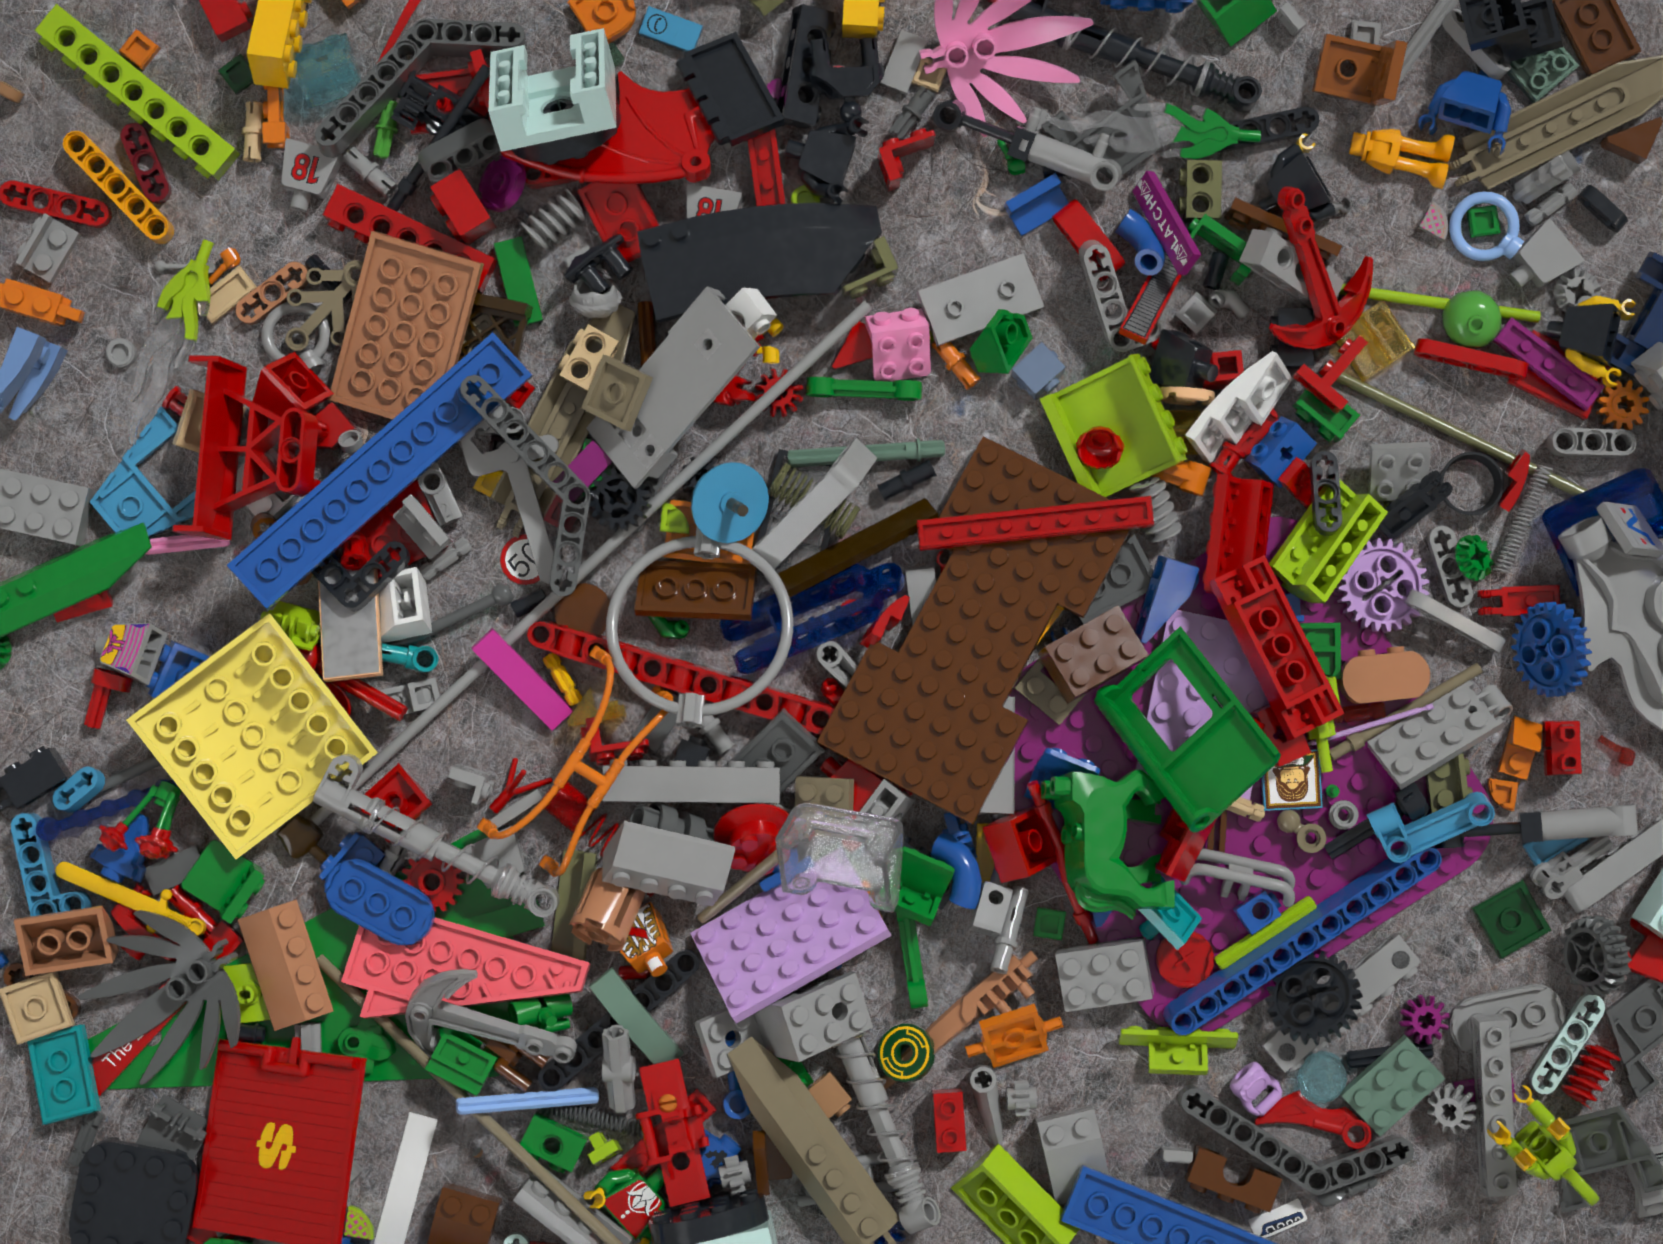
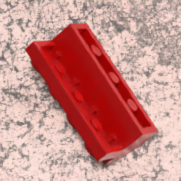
M1217 474V481L1213 486L1214 507L1209 518L1211 526L1210 540H1208L1206 545L1207 567L1203 572L1204 591L1206 593L1214 594L1209 584L1210 581L1263 555L1266 556L1274 490L1273 483L1257 479H1241L1228 474Z

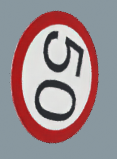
M520 535L519 538L513 537L505 544L501 552L500 563L503 572L511 581L521 585H530L540 581L527 535Z

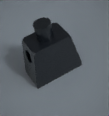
M1162 329L1149 376L1154 384L1201 389L1205 380L1213 382L1217 378L1219 370L1216 365L1210 363L1212 357V350L1183 332Z

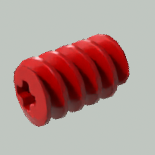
M1597 1044L1595 1046L1585 1045L1584 1049L1588 1052L1589 1056L1579 1055L1578 1058L1583 1066L1574 1064L1572 1068L1577 1073V1076L1568 1074L1566 1077L1571 1086L1562 1084L1560 1087L1565 1095L1589 1109L1591 1108L1586 1101L1596 1102L1598 1100L1592 1091H1603L1598 1081H1609L1604 1071H1615L1610 1061H1621V1058Z

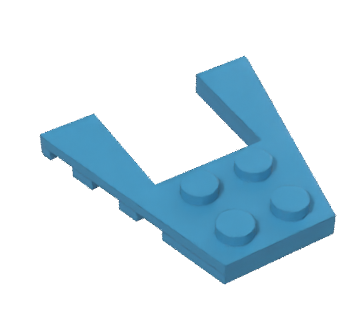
M162 406L157 410L158 413L149 425L147 424L140 433V437L131 449H128L122 457V461L114 472L110 473L90 500L92 506L114 532L144 522L150 538L173 527V525H178L193 518L196 490L172 509L137 467L176 434L178 424Z

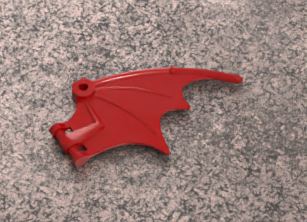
M619 71L620 126L614 136L599 147L589 151L586 157L581 159L570 158L560 160L552 165H546L543 162L520 158L511 150L502 152L500 150V153L503 157L551 175L577 180L581 184L584 182L602 184L657 183L681 178L696 183L704 179L707 180L711 174L708 151L715 137L710 129L711 125L707 124L698 107V103L695 102L689 89L666 92L647 89L634 83L622 71Z

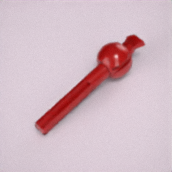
M317 642L312 651L298 648L315 672L323 678L321 644ZM360 679L331 681L334 685L339 686L399 722L408 710L407 706Z

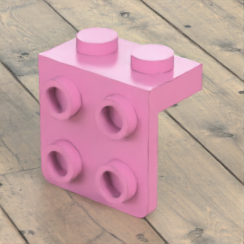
M906 308L899 312H878L874 315L865 316V325L872 344L873 377L875 381H895L930 374L929 324L922 308Z

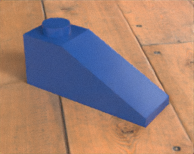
M1158 555L1134 630L1140 642L1146 644L1190 597L1192 590L1196 589L1199 582L1198 567Z

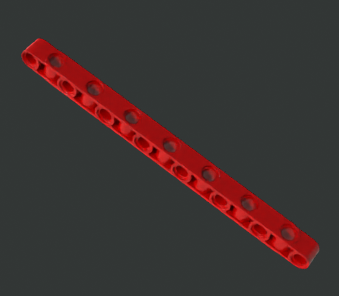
M546 620L537 621L529 627L527 637L533 646L568 659L607 670L606 665H603L589 655L590 647L593 643L602 644L605 651L609 653L605 636L583 630H574L568 628L567 625H559ZM538 626H544L549 631L547 641L541 642L535 637V629ZM619 641L622 655L629 669L638 680L681 693L703 695L705 700L714 703L732 698L755 683ZM656 660L659 662L661 671L658 675H650L646 671L647 661ZM705 677L714 678L717 683L716 690L713 692L704 691L701 686L702 679ZM768 686L759 695L768 694L771 696L773 705L770 708H760L757 704L758 696L736 708L737 710L770 720L784 708L807 731L821 735L826 725H816L813 722L812 716L816 711H824L830 718L835 706Z

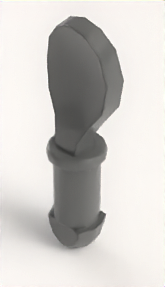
M1371 1176L1346 1185L1344 1188H1338L1318 1195V1202L1325 1207L1334 1206L1348 1195L1353 1197L1354 1194L1374 1188L1377 1185V1178Z

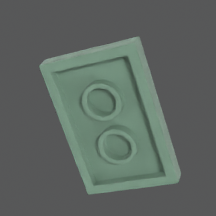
M1404 1034L1339 1093L1379 1136H1382L1446 1078Z

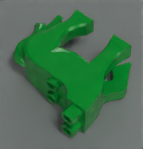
M1138 769L1129 772L1116 782L1103 776L1081 772H1069L1059 777L1054 776L1051 778V781L1044 780L1041 782V799L1054 800V807L1063 815L1065 826H1063L1061 831V841L1065 844L1067 882L1075 893L1078 904L1085 910L1095 913L1114 910L1133 919L1136 916V909L1167 911L1175 908L1174 880L1161 882V874L1155 873L1156 862H1159L1161 854L1148 857L1135 867H1127L1119 859L1125 843L1127 821L1140 822L1151 826L1161 824V815H1155L1156 804H1161V799L1165 798V796L1143 770ZM1136 793L1141 799L1132 800L1131 798ZM1149 883L1155 885L1151 888H1145L1140 884Z

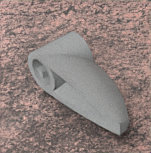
M824 639L820 641L815 650L817 659L837 680L847 687L858 666L835 640ZM828 646L831 648L834 646L836 648L834 650L835 657L832 660L829 657L826 660L822 658L824 656V647Z
M978 1064L969 1073L973 1096L993 1145L995 1146L998 1143L1002 1145V1115L996 1075L989 1065ZM984 1071L986 1075H990L986 1085H981L979 1081L975 1082V1077H979L978 1072Z

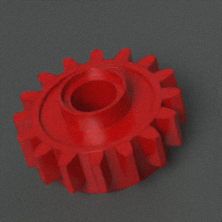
M424 857L419 859V861L413 858L408 860L412 867L411 869L404 868L402 870L404 874L408 875L407 879L402 881L426 894L433 904L435 913L437 906L444 912L448 910L447 902L452 905L458 903L454 896L463 895L464 891L459 888V884L466 882V879L459 878V873L462 870L451 865L448 870L442 872V860L436 857L432 861ZM430 873L436 874L440 879V885L436 890L430 889L426 884V878Z

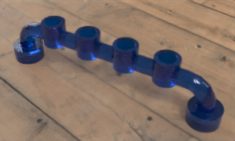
M161 779L155 783V786L159 787L161 781H165L178 787L173 779ZM151 787L143 790H131L127 796L116 800H104L100 806L89 810H77L72 816L62 820H57L54 817L42 818L36 824V834L42 840L51 841L57 839L62 831L76 826L87 827L93 820L103 816H116L122 809L130 806L136 807L148 794Z

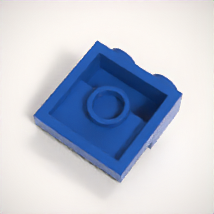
M171 640L169 646L164 644L158 659L161 661L158 672H153L149 685H146L147 688H150L148 694L154 698L210 656Z

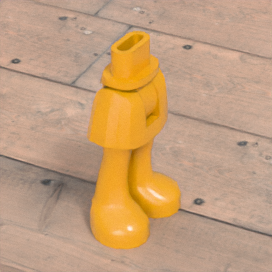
M1398 129L1373 130L1372 133L1367 131L1366 134L1353 132L1349 154L1360 156V161H1365V163L1383 173L1390 175L1393 169L1410 172L1427 178L1433 187L1443 189L1448 172V164L1446 163L1450 159L1455 136L1447 134L1443 135L1437 142H1424L1401 136V132ZM1400 151L1408 152L1445 163H1428L1401 157L1399 153Z

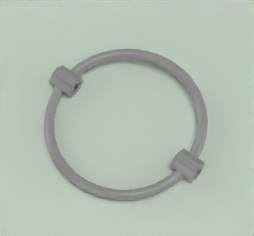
M698 527L696 528V536L682 537L663 543L648 551L632 564L622 576L613 592L606 617L608 650L620 677L644 701L666 712L677 714V725L685 728L702 727L703 716L717 715L736 709L764 691L781 670L788 656L793 636L791 601L784 583L774 568L763 557L738 542L721 543L705 536ZM687 548H694V555L703 559L719 558L720 549L748 560L763 573L771 584L781 610L782 629L780 642L767 670L745 691L727 700L712 704H705V696L696 693L679 694V701L674 702L650 691L629 669L618 641L619 611L623 598L632 582L654 561L672 552Z

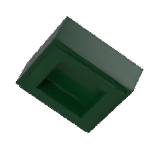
M241 53L218 70L236 95L254 83L249 63Z

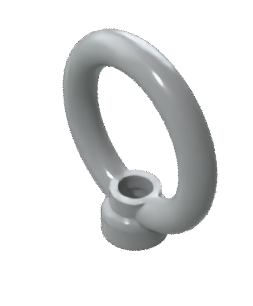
M285 302L268 314L262 326L261 339L265 352L273 361L286 356L277 349L273 340V330L278 320L286 314L301 312L311 316L317 310L316 306L310 303L292 306ZM326 317L318 325L319 339L315 348L299 355L307 367L314 373L324 367L321 357L325 354L330 343L331 330Z

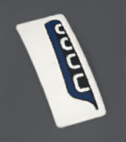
M1295 1199L1271 1210V1212L1253 1217L1248 1222L1254 1234L1267 1238L1306 1221L1307 1216L1300 1200Z

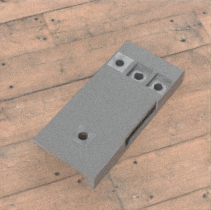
M706 287L668 331L669 335L639 369V371L653 377L631 432L623 430L597 416L586 427L633 488L638 489L648 476L654 478L661 476L678 456L673 449L676 443L760 348L759 344L721 301L726 298L719 290ZM711 339L712 347L707 350L706 342Z

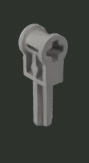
M1607 836L1598 837L1570 857L1563 851L1548 862H1542L1534 867L1531 872V881L1536 886L1542 887L1543 893L1548 898H1560L1570 886L1584 877L1580 869L1611 849L1613 844ZM1542 871H1545L1547 873V877L1542 873Z

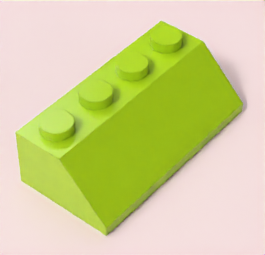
M999 1143L982 1155L951 1187L1005 1244H1069L1080 1230V1228L1060 1220L1064 1209Z

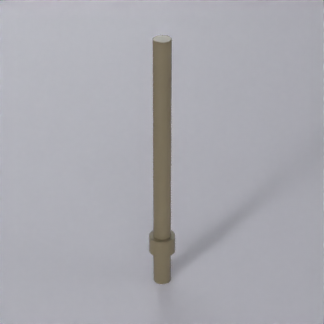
M1475 663L1388 716L1431 704L1483 673L1480 665ZM1405 718L1346 736L1344 742L1330 749L1331 759L1335 761L1351 750L1356 752L1365 746V742Z

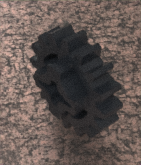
M614 467L611 471L612 475L609 476L602 472L603 480L601 482L593 481L597 489L596 491H590L594 501H590L589 507L596 509L591 515L595 519H600V525L603 527L609 525V529L615 532L620 526L626 532L629 528L628 524L631 523L633 526L638 527L637 519L639 517L647 518L643 510L644 508L652 507L651 504L646 502V498L651 497L652 493L644 490L649 485L645 480L638 489L633 488L622 473L620 474L619 470ZM620 481L618 485L611 486L612 484ZM636 493H637V502H635V494H636ZM613 494L617 496L620 495L624 499L623 501L627 503V505H624L623 503L620 504L616 500V498L613 497ZM629 513L628 515L619 518L621 514Z

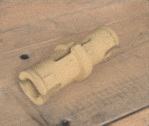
M251 101L246 102L245 127L242 128V135H244L242 160L254 163V159L255 162L262 161L263 103L253 101V105Z

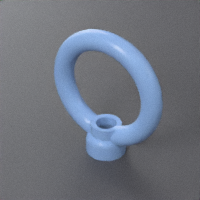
M1486 191L1473 193L1458 203L1450 217L1449 233L1456 249L1470 259L1490 261L1504 255L1510 260L1524 243V240L1518 237L1520 224L1517 211L1512 203L1500 194ZM1481 203H1489L1499 207L1504 212L1508 222L1507 233L1499 244L1494 248L1486 250L1470 246L1461 233V221L1464 214L1471 207Z

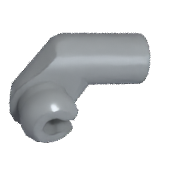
M1215 290L1208 299V302L1214 308L1231 309L1239 320L1251 311L1233 290Z

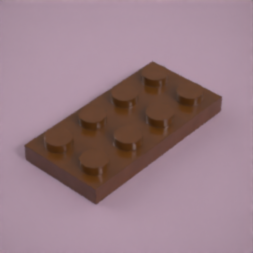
M1236 197L1227 208L1223 217L1229 220L1228 224L1236 229L1244 230V228H1247L1251 231L1252 229L1265 231L1267 227L1273 228L1283 234L1281 238L1290 241L1282 218ZM1315 234V240L1323 262L1329 265L1338 256L1342 245Z
M656 560L639 574L634 608L635 615L751 621L757 567L753 564Z

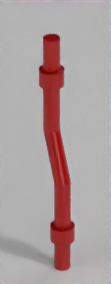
M1031 781L1027 784V787L1035 803L1033 808L1037 817L1042 819L1052 842L1062 884L1074 909L1073 917L1076 924L1081 926L1088 944L1096 943L1099 938L1092 924L1093 916L1090 911L1085 910L1078 904L1075 893L1067 882L1065 844L1061 841L1060 831L1052 815L1054 811L1049 800L1041 799V787L1038 781Z

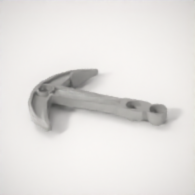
M449 970L424 979L412 992L405 1015L408 1033L417 1046L430 1058L441 1039L439 1029L434 1028V1025L515 1045L519 1049L526 1050L531 1055H553L554 1059L559 1063H568L575 1056L577 1043L570 1037H558L550 1031L529 1025L515 1024L442 1000L443 997L449 999L460 987L477 978L478 973L476 970Z

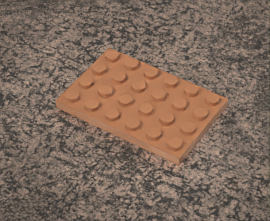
M371 231L331 386V391L334 394L328 400L389 419H394L458 363L484 264Z

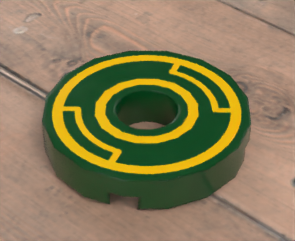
M900 1024L894 1026L884 1034L879 1043L877 1056L880 1067L888 1077L898 1082L909 1083L921 1080L929 1073L934 1064L935 1055L933 1047L935 1046L933 1039L927 1031L916 1025ZM910 1045L913 1055L908 1061H903L901 1051L905 1046Z

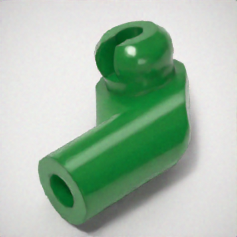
M647 616L663 638L679 640L685 638L690 630L689 624L685 620L671 621L665 617Z

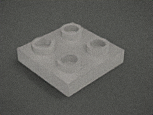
M1429 442L1370 444L1368 493L1376 501L1396 500L1415 484H1419L1422 478L1429 474L1431 452Z

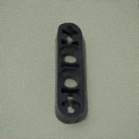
M1301 107L1229 122V124L1239 127V129L1246 125L1254 126L1257 131H1261L1260 142L1238 141L1239 143L1229 145L1218 151V153L1300 137L1304 133L1310 134L1318 127V112L1311 107ZM1303 114H1306L1307 118H1312L1313 121L1309 124V128H1306L1303 123L1296 124L1293 127L1295 131L1291 132V121L1288 116H1292V122L1299 121ZM1274 119L1282 120L1285 124L1284 133L1274 134L1270 130V122Z

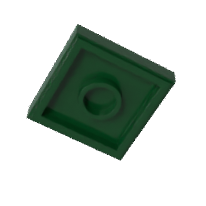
M1522 879L1470 907L1499 959L1508 956L1552 931Z

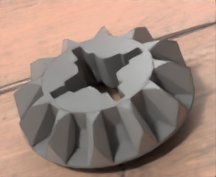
M1573 269L1558 279L1554 288V297L1560 309L1566 312L1570 306H1577L1578 303L1593 296H1600L1601 286L1598 284L1596 276L1591 275L1586 270ZM1582 282V291L1586 292L1587 296L1579 297L1575 303V293L1569 289L1576 288Z

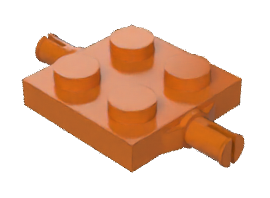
M1034 1003L979 1021L982 1031L981 1042L965 1046L968 1058L986 1053L991 1060L993 1068L1049 1051L1046 1042L1047 1032L1064 1027L1060 1016L1043 1021L1038 1015Z

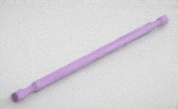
M1431 703L1421 708L1411 709L1336 732V735L1327 738L1328 741L1412 716L1421 711L1434 709V706ZM1316 739L1307 742L1308 746L1317 745Z

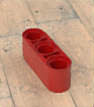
M1073 199L1051 216L1055 225L1078 254L1084 242L1096 240L1109 251L1115 273L1126 265L1121 254L1078 200ZM1094 249L1090 258L1096 263L1097 267H1101L1096 259V254L1099 252ZM1102 276V277L1099 278V280H1100L1101 282H1104V281L1107 280L1109 277H1108V276Z

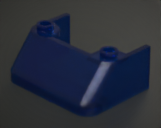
M1646 468L1635 469L1557 503L1544 511L1542 521L1577 597L1580 594L1575 578L1574 562L1568 558L1558 536L1564 530L1582 520L1593 516H1600L1596 508L1602 502L1636 505L1658 539H1662L1663 492L1651 470ZM1609 530V532H1610V534H1611V536H1612L1611 541H1613V542L1617 541V540L1615 539V537L1613 536V534L1611 533V531Z

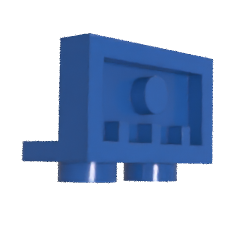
M356 832L354 835L349 833L339 844V847L342 848L335 857L330 855L320 866L323 872L319 875V878L323 881L326 880L331 870L337 864L346 860L360 859L377 866L385 857L383 855L384 851L362 832Z

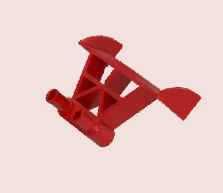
M189 355L188 362L207 367L193 525H173L172 531L197 537L231 540L235 510L280 490L303 497L321 483L320 480L314 479L317 440H323L328 435V432L322 431V429H329L327 424L318 421L316 416L302 409L289 408L281 416L245 397L247 367L221 356ZM246 405L250 407L246 446H240L243 406ZM268 417H269L270 419L274 420L275 422L272 423V424L267 428V426H268ZM279 442L276 467L264 453ZM299 447V454L297 455V457H295V452ZM239 456H245L242 491L236 493ZM263 471L270 477L264 481Z

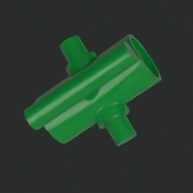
M569 994L522 999L508 1003V1016L512 1023L529 1025L550 1032L570 1028V1021L567 1016L572 1015L573 1006Z

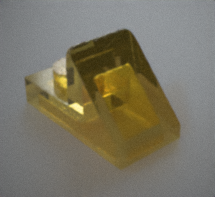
M593 687L588 689L568 719V727L585 725L586 718L596 716L598 709L596 708ZM618 700L609 701L602 721L626 717V705H619Z

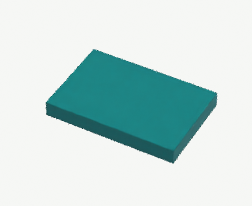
M80 1024L27 1041L42 1125H49L101 1111L85 1025Z

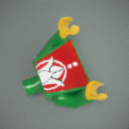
M637 1167L632 1170L626 1168L609 1171L595 1186V1191L584 1193V1200H590L594 1197V1203L590 1205V1209L604 1206L635 1241L639 1238L640 1243L636 1244H653L648 1221L654 1216L653 1212L665 1209L666 1205L663 1195L659 1192L665 1186L660 1167L648 1177L643 1175Z

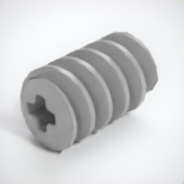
M565 188L567 198L560 194L556 195L558 205L551 201L546 203L549 212L541 208L537 210L540 219L530 215L528 217L530 226L522 222L520 223L537 246L539 245L546 250L549 248L546 241L547 238L555 243L558 241L556 231L563 235L567 234L565 224L572 228L576 227L574 217L582 221L585 220L582 207L567 188Z
M1160 477L1142 480L1129 488L1130 492H1139V495L1136 497L1151 496L1154 527H1149L1144 531L1146 535H1155L1151 542H1159L1171 538L1182 529L1181 524L1176 522L1178 519L1177 513L1172 512L1174 509L1173 502L1167 501L1170 498V493L1164 490L1166 482L1159 480Z

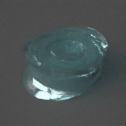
M1319 1051L1310 1055L1299 1069L1297 1076L1298 1087L1301 1094L1308 1101L1315 1104H1326L1333 1101L1344 1090L1347 1082L1343 1062L1332 1052Z

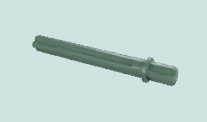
M916 438L914 442L865 445L878 457L876 461L917 459V462H919L921 458L943 457L945 455V443L943 440L920 441L919 438ZM847 446L789 450L787 453L788 465L790 464L791 467L832 465Z

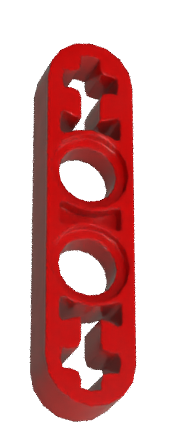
M13 180L4 182L0 187V200L6 206L39 215L46 213L52 218L94 228H103L112 219L111 209L99 200ZM14 187H16L17 192L27 195V206H24L26 201L22 198L14 197L11 202L7 192H12ZM41 193L47 194L49 198L48 205L42 209L36 208L34 205L35 197ZM67 200H74L77 204L76 212L72 215H65L62 211V205ZM84 203H87L85 205L87 210L97 211L98 207H100L104 216L98 217L97 221H95L93 216L83 213Z
M1417 339L1414 355L1423 359L1515 380H1525L1529 364L1522 360L1431 339Z

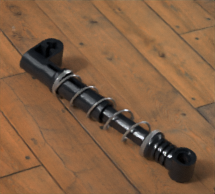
M1036 0V3L1029 2L1014 12L1010 22L1043 16H1080L1072 12L1066 15L1047 8L1049 0ZM1093 24L1088 28L1053 40L1057 42L1060 48L1067 50L1071 47L1088 53L1090 59L1096 56L1113 62L1115 68L1125 66L1135 59L1138 63L1141 77L1152 71L1164 75L1166 86H1170L1175 80L1189 84L1190 92L1193 96L1196 95V97L1202 98L1204 96L1210 97L1213 94L1214 99H1217L1219 96L1220 101L1223 102L1224 99H1227L1226 103L1230 104L1238 112H1248L1253 109L1262 93L1261 84L1254 77L1236 76L1234 79L1231 73L1229 76H1226V71H1222V74H1220V69H1217L1214 63H1210L1207 60L1203 65L1197 67L1194 65L1193 55L1183 62L1169 57L1167 46L1163 47L1158 53L1144 48L1142 37L1133 39L1119 34L1116 28L1108 30ZM1192 58V64H1189L1188 61ZM1141 68L1147 69L1144 74H1142ZM1167 77L1172 78L1171 82L1167 84ZM1239 90L1249 91L1252 98H1242Z

